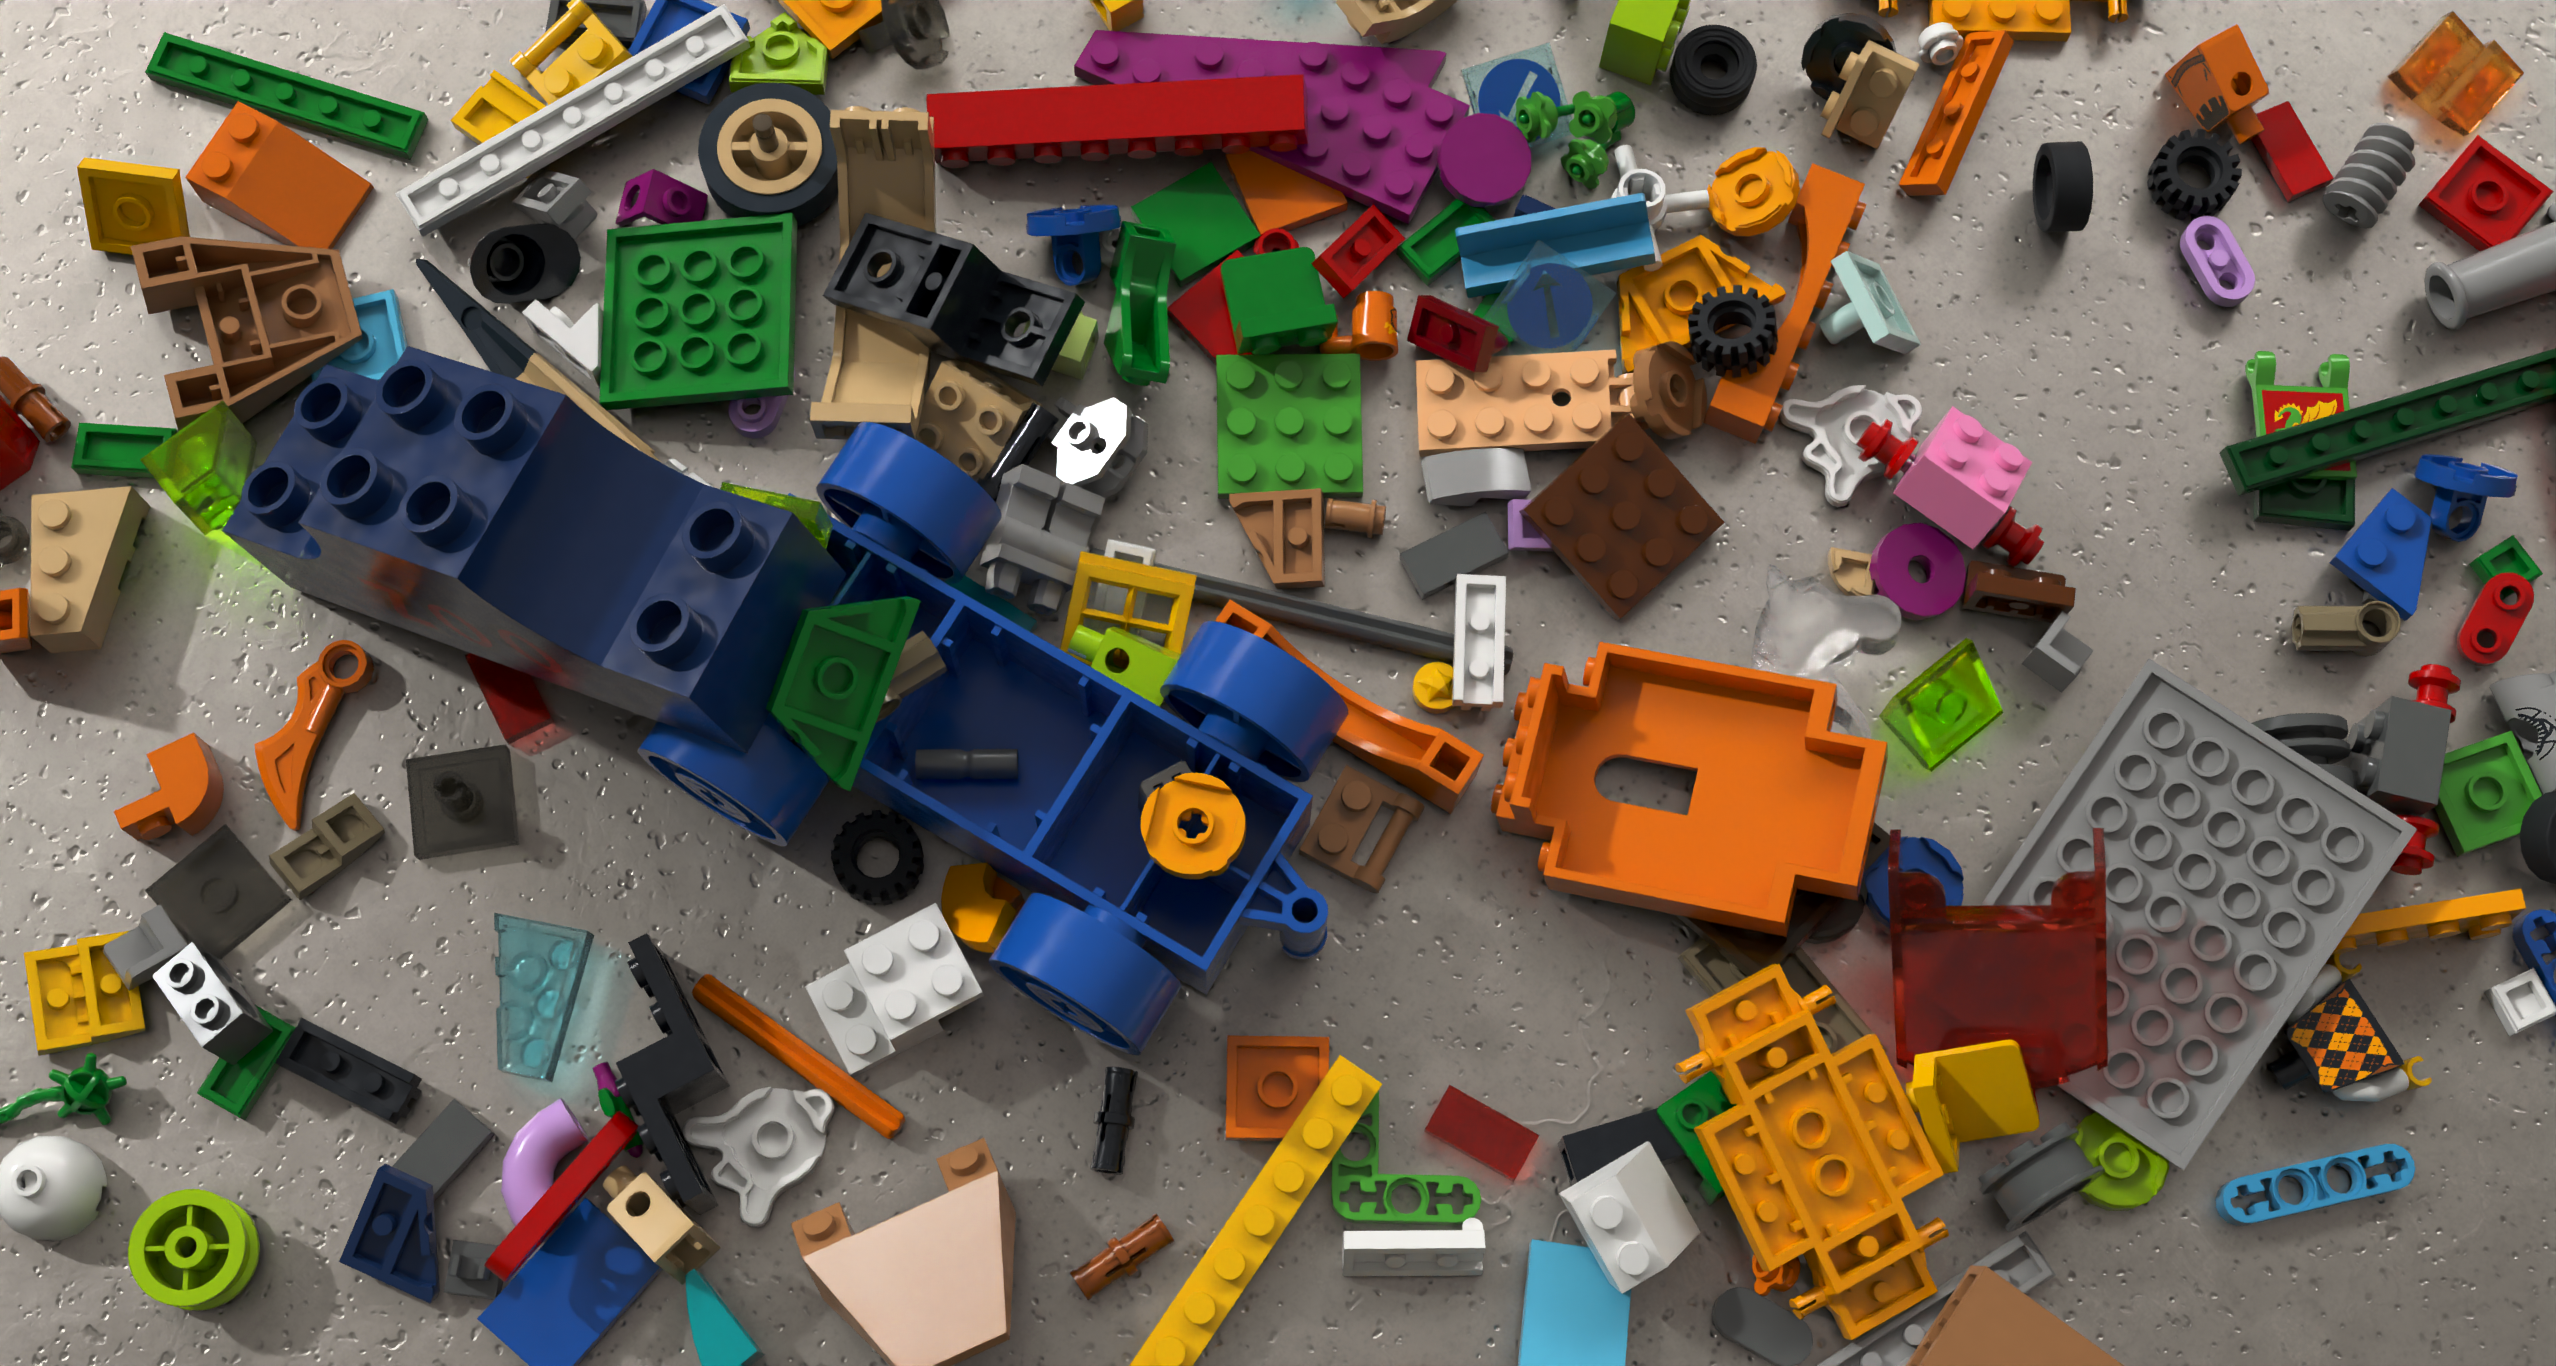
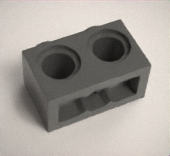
M191 942L152 975L201 1047L232 1065L236 1064L273 1032V1029L224 961L194 942Z

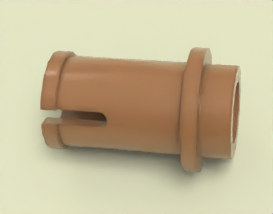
M1328 498L1324 528L1328 530L1338 529L1367 533V538H1373V534L1383 535L1386 506L1377 505V500L1373 499L1371 504Z

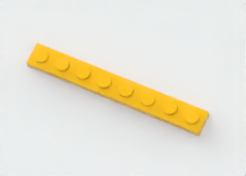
M1339 1055L1129 1366L1194 1365L1382 1086L1381 1082Z

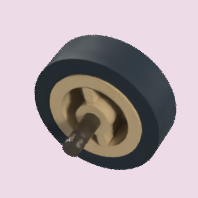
M773 82L742 88L722 100L706 119L701 130L698 145L700 166L708 189L717 205L731 218L793 213L798 222L797 227L823 213L838 195L837 155L830 131L831 111L815 95L800 87Z

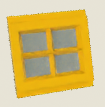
M1080 551L1059 649L1091 666L1092 662L1067 652L1074 632L1080 624L1105 635L1108 628L1113 626L1132 634L1135 631V635L1181 654L1197 575ZM1116 649L1113 654V662L1115 665L1127 669L1129 656L1126 652Z

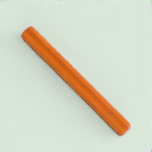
M705 974L695 984L691 992L695 1000L816 1088L825 1091L834 1101L885 1138H893L902 1128L905 1122L903 1113L715 977Z

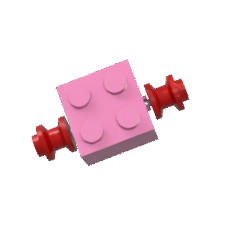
M1952 406L1921 444L1916 455L1912 452L1919 441L1911 437L1902 442L1892 435L1893 422L1888 419L1881 425L1872 421L1856 443L1858 447L1863 449L1858 459L1866 462L1874 457L1885 465L1884 477L1888 480H1891L1899 470L1904 472L1893 494L1971 549H1974L1982 539L1981 545L1986 549L1997 544L2009 552L2007 564L2015 567L2020 561L2028 565L2041 550L2044 541L2039 538V535L2043 528L2035 524L2026 529L2015 521L2017 510L2009 506L2032 461L2024 457L2015 446L2004 443L1983 428L1975 418L1963 414Z

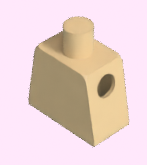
M623 1165L611 1172L605 1179L603 1188L614 1199L608 1204L607 1211L658 1266L682 1285L686 1282L685 1275L693 1268L698 1270L721 1248L677 1201H673L668 1192L646 1172L637 1177L626 1165Z

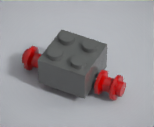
M2437 664L2423 665L2420 670L2409 674L2408 684L2417 690L2416 700L2411 701L2391 696L2376 709H2372L2358 723H2354L2347 743L2350 744L2351 752H2353L2350 769L2354 773L2356 790L2417 828L2390 868L2392 871L2404 875H2420L2422 869L2433 867L2435 856L2426 851L2425 847L2428 838L2438 835L2439 824L2425 818L2423 814L2438 805L2449 725L2455 721L2457 712L2455 708L2447 704L2448 695L2457 693L2461 686V680L2452 674L2450 668Z

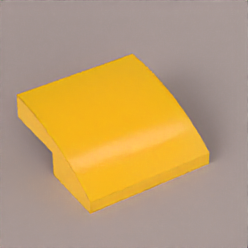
M129 931L77 939L76 945L24 953L38 1056L86 1047L145 1031L139 986L129 991L103 952L105 944Z

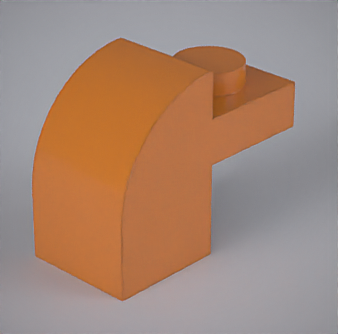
M193 732L146 754L161 789L114 811L120 828L137 841L161 837L172 829L171 825L175 823L193 836L209 825L216 816L223 799V778L210 746Z

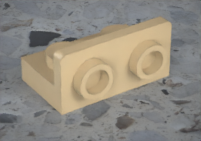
M1868 40L1860 55L1851 52L1839 75V78L1846 81L1842 92L1839 94L1832 91L1820 117L1828 120L1821 135L1830 139L1836 129L1878 149L1920 64L1871 40Z

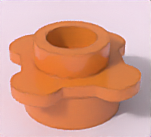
M1754 1254L1752 1270L1757 1278L1754 1284L1755 1292L1761 1296H1767L1771 1289L1785 1292L1792 1288L1800 1273L1799 1257L1768 1272L1761 1269Z

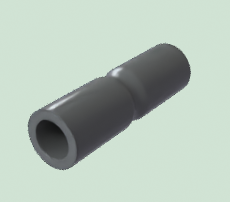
M916 749V779H962L964 777L972 779H1018V749H972L970 751L962 749Z

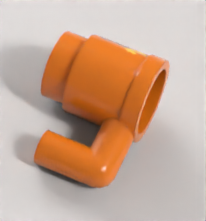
M1367 291L1357 295L1356 307L1352 310V335L1338 336L1337 323L1331 339L1319 344L1321 354H1360V359L1369 361H1381L1396 356L1398 354L1397 309L1394 308L1393 296L1383 291Z

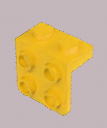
M2008 1039L1915 1055L1913 1081L1906 1082V1096L1914 1113H1920L1923 1123L1920 1126L1944 1174L1958 1172L1961 1142L2031 1132L2039 1127L2040 1116L2020 1045L2016 1041Z

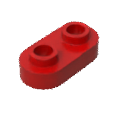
M2509 572L2501 573L2491 578L2481 589L2457 635L2458 651L2467 662L2477 666H2488L2502 659L2509 651L2534 603L2533 588L2523 576ZM2509 588L2516 593L2517 601L2514 605H2507L2502 602L2500 598L2502 589ZM2486 631L2493 636L2494 644L2491 648H2484L2478 644L2477 635L2479 632Z

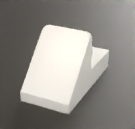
M535 299L522 312L532 332L600 389L603 311L598 303L593 305L574 324L556 306L548 310Z

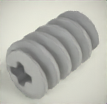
M2388 123L2370 125L2363 134V138L2355 146L2354 152L2345 161V166L2338 171L2335 180L2326 189V194H2323V203L2326 209L2331 214L2355 227L2372 228L2378 221V214L2383 213L2388 206L2387 200H2391L2397 193L2396 186H2400L2405 181L2406 172H2410L2415 166V157L2411 153L2415 147L2410 134Z

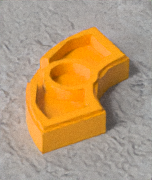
M988 863L950 866L941 896L942 914L948 927L968 947L981 952L994 953L1009 929L1016 910L1007 900L995 899L993 888L997 872Z

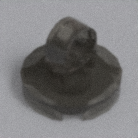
M881 0L883 22L858 31L866 54L893 44L896 52L905 63L916 70H926L940 65L948 57L949 51L942 50V39L950 37L949 27L939 0Z

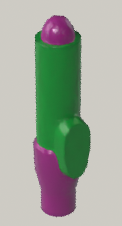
M603 1062L593 1067L592 1069L597 1079L598 1097L604 1114L612 1118L618 1111H622L635 1122L630 1109L624 1103L616 1087L615 1081L618 1079L612 1073L609 1063ZM639 1132L636 1133L624 1149L625 1152H629L635 1158L640 1157L643 1153L642 1146L644 1143Z

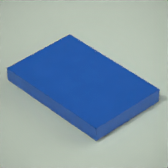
M585 1198L477 1319L529 1366H578L661 1272L662 1268L644 1252L632 1237L590 1200Z

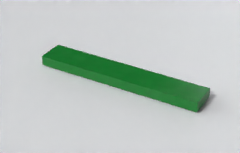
M166 32L163 33L145 71L150 80L234 106L239 101L269 117L411 160L428 122L425 112Z

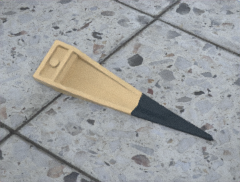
M416 259V265L463 329L491 372L567 395L578 407L603 427L628 444L659 461L651 447L428 260Z

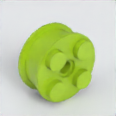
M200 1189L175 1191L152 1203L137 1220L128 1246L130 1270L139 1287L148 1296L161 1303L191 1311L213 1309L235 1298L251 1280L256 1270L260 1253L259 1235L248 1213L235 1202ZM196 1243V1251L190 1256V1250Z

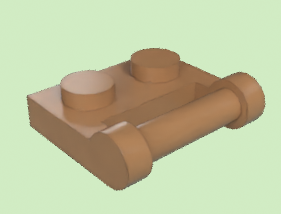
M1346 765L1302 843L1299 855L1357 886L1377 894L1385 882V878L1382 876L1412 820L1418 821L1425 806L1412 796L1399 793ZM1381 806L1394 811L1365 866L1353 862L1352 859Z

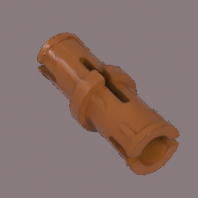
M1155 1213L1150 1219L1121 1239L1117 1240L1116 1237H1113L1107 1241L1108 1248L1077 1269H1073L1070 1274L1087 1300H1090L1092 1296L1124 1274H1127L1129 1277L1138 1271L1137 1265L1166 1245L1173 1243L1174 1239L1162 1220Z

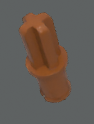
M0 357V391L11 401L10 407L17 414H21L26 418L46 442L50 440L53 442L62 437L70 428L71 422L45 396L44 387L41 384H33L8 357Z

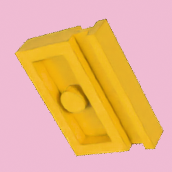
M494 70L490 74L491 79L484 87L480 86L451 119V122L455 129L480 145L546 106Z

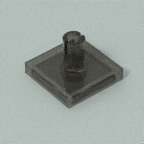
M506 744L406 759L414 856L417 859L422 860L519 845L510 749Z

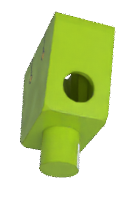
M1080 624L1075 630L1067 652L1092 662L1090 667L1159 707L1166 704L1164 697L1161 696L1160 688L1181 656L1179 653L1115 626L1108 628L1105 635ZM1116 649L1128 654L1129 665L1127 669L1114 664L1113 654Z

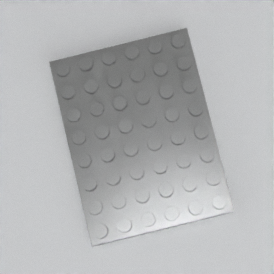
M2148 659L1920 994L1991 1042L2008 1039L2016 1041L2020 1045L2024 1063L2184 1170L2417 828L2159 664Z

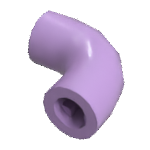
M562 1098L538 1112L516 1133L503 1160L501 1193L511 1221L515 1226L553 1185L554 1171L558 1162L568 1153L588 1141V1137L579 1121ZM570 1212L563 1218V1220L557 1226H559L569 1217Z

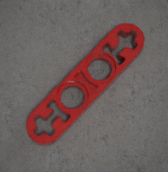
M618 1111L500 1243L484 1266L506 1283L625 1149L638 1132L637 1127L639 1125L622 1111Z

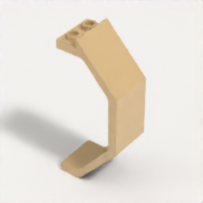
M851 106L845 110H831L830 131L836 150L838 169L839 263L865 213L936 233L934 117H929V112H920L908 107L897 108L894 111H871L862 106ZM892 262L882 265L878 271L877 278L889 271ZM836 305L833 356L821 402H811L810 423L816 439H849L859 423L873 422L895 429L916 440L930 374L931 350L903 326Z

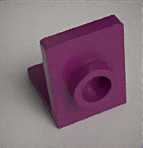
M652 169L625 183L615 224L624 226L642 217L651 219L659 224L702 221L708 195L660 171ZM640 189L638 199L634 206L630 209L632 199L636 192Z

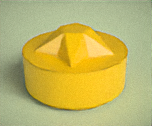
M1432 662L1421 667L1414 677L1412 686L1413 698L1417 705L1424 711L1433 714L1445 713L1455 707L1452 706L1453 667L1443 662Z

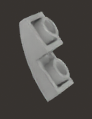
M1484 448L1461 450L1426 456L1421 461L1429 504L1472 507L1480 497L1525 499L1532 491L1523 449Z

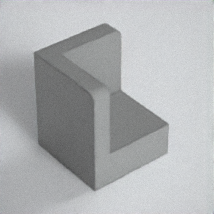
M2063 611L2048 627L2022 662V665L2061 693L2081 671V667L2094 651L2063 629V626L2070 618Z
M161 904L141 915L138 927L105 944L103 952L130 991L153 978L152 975L188 945Z

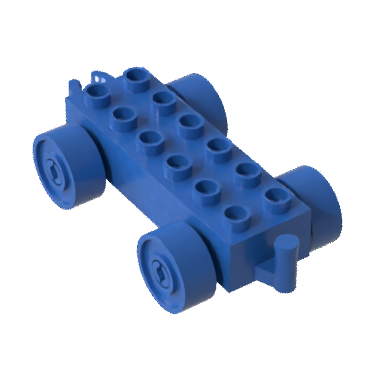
M873 422L859 423L816 486V492L821 501L841 522L793 494H788L780 508L793 512L847 573L829 606L905 596L921 601L907 640L924 631L939 652L947 671L902 698V703L893 713L875 723L852 786L982 863H988L997 872L1033 892L989 959L990 966L1004 980L1032 1001L1078 1030L1122 1052L1139 1056L1182 986L1178 979L1207 995L1248 926L1278 930L1280 942L1283 946L1282 951L1289 957L1298 960L1312 958L1324 948L1327 940L1328 904L1324 896L1317 890L1307 887L1288 862L1310 826L1313 795L1289 781L1306 782L1309 780L1348 716V708L1345 702L1323 678L1292 655L1248 631L1222 622L1205 621L1199 626L1160 688L1161 696L1164 697V701L1174 713L1180 717L1178 718L946 584H956L962 580L1002 518L1001 511L991 496L959 467L923 443L890 427ZM770 713L748 753L659 721L656 722L638 749L639 755L645 762L687 795L738 827L779 846L788 845L829 782V777ZM916 749H962L964 751L972 749H1018V779H972L970 777L962 779H916ZM1180 761H1186L1192 773L1214 776L1222 780L1232 790L1245 814L1246 837L1239 855L1230 863L1228 869L1223 874L1208 876L1203 879H1184L1167 873L1150 858L1141 834V813L1138 809L1139 788L1142 781ZM1193 814L1190 821H1181L1179 828L1186 831L1187 838H1196L1198 833H1205L1208 826L1203 825L1201 821L1202 815Z

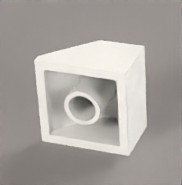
M1649 1141L1559 1193L1608 1282L1621 1294L1667 1268L1701 1233Z

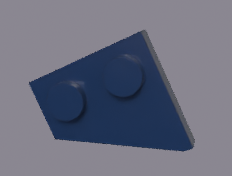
M387 1164L378 1168L339 1262L428 1303L434 1301L440 1292L433 1185Z

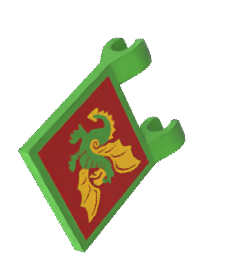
M2258 351L2254 355L2255 359L2248 360L2245 365L2246 377L2252 388L2257 437L2350 410L2348 397L2350 361L2346 355L2331 354L2328 357V362H2323L2319 366V379L2323 387L2274 385L2276 357L2273 352ZM2356 460L2315 472L2299 479H2356Z

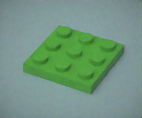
M1360 354L1216 355L1218 499H1229V494L1318 488L1322 489L1324 498L1363 496Z

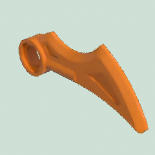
M334 641L325 647L319 656V660L297 677L298 699L290 720L276 734L254 744L259 771L266 791L284 822L294 831L301 828L304 792L313 758L344 693L358 692L366 687L372 679L374 671L373 660L368 652L353 641ZM348 654L355 655L358 659V668L354 675L346 679L336 678L333 668L338 658Z

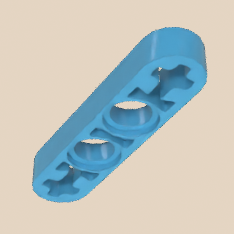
M2396 1144L2378 1145L2236 1178L2223 1184L2218 1190L2215 1199L2216 1209L2227 1223L2235 1226H2247L2396 1191L2407 1186L2412 1181L2415 1173V1164L2410 1153L2403 1147ZM2384 1157L2387 1162H2396L2398 1166V1172L2393 1173L2391 1177L2389 1174H2381L2366 1179L2364 1169L2383 1163ZM2332 1165L2344 1167L2351 1175L2352 1185L2347 1193L2335 1192L2329 1186L2327 1173ZM2284 1176L2295 1178L2303 1187V1198L2297 1205L2286 1203L2279 1194L2278 1185ZM2237 1188H2239L2242 1196H2249L2264 1191L2267 1200L2247 1207V1215H2245L2242 1208H2234L2231 1204V1199L2238 1195Z

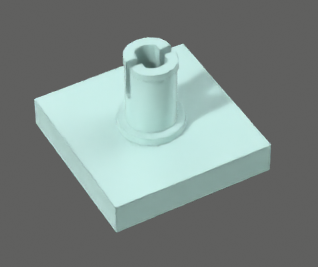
M1845 251L1831 260L1851 302L1819 321L1820 327L1829 342L1836 345L1865 327L1874 344L1903 354L1921 345L1878 263L1849 251Z

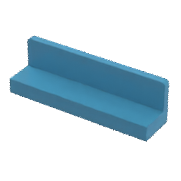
M1644 193L1455 229L1468 298L1510 291L1516 279L1523 272L1542 263H1560L1569 266L1582 277L1656 263ZM1543 270L1535 286L1557 281Z

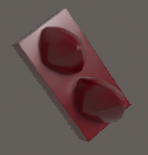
M1418 295L1407 337L1408 342L1472 372H1487L1491 355L1500 352L1509 344L1508 338L1498 331L1499 326L1434 296Z

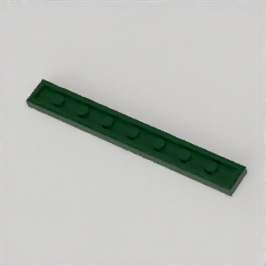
M2556 348L2226 446L2219 454L2238 496L2348 462L2357 461L2556 400Z

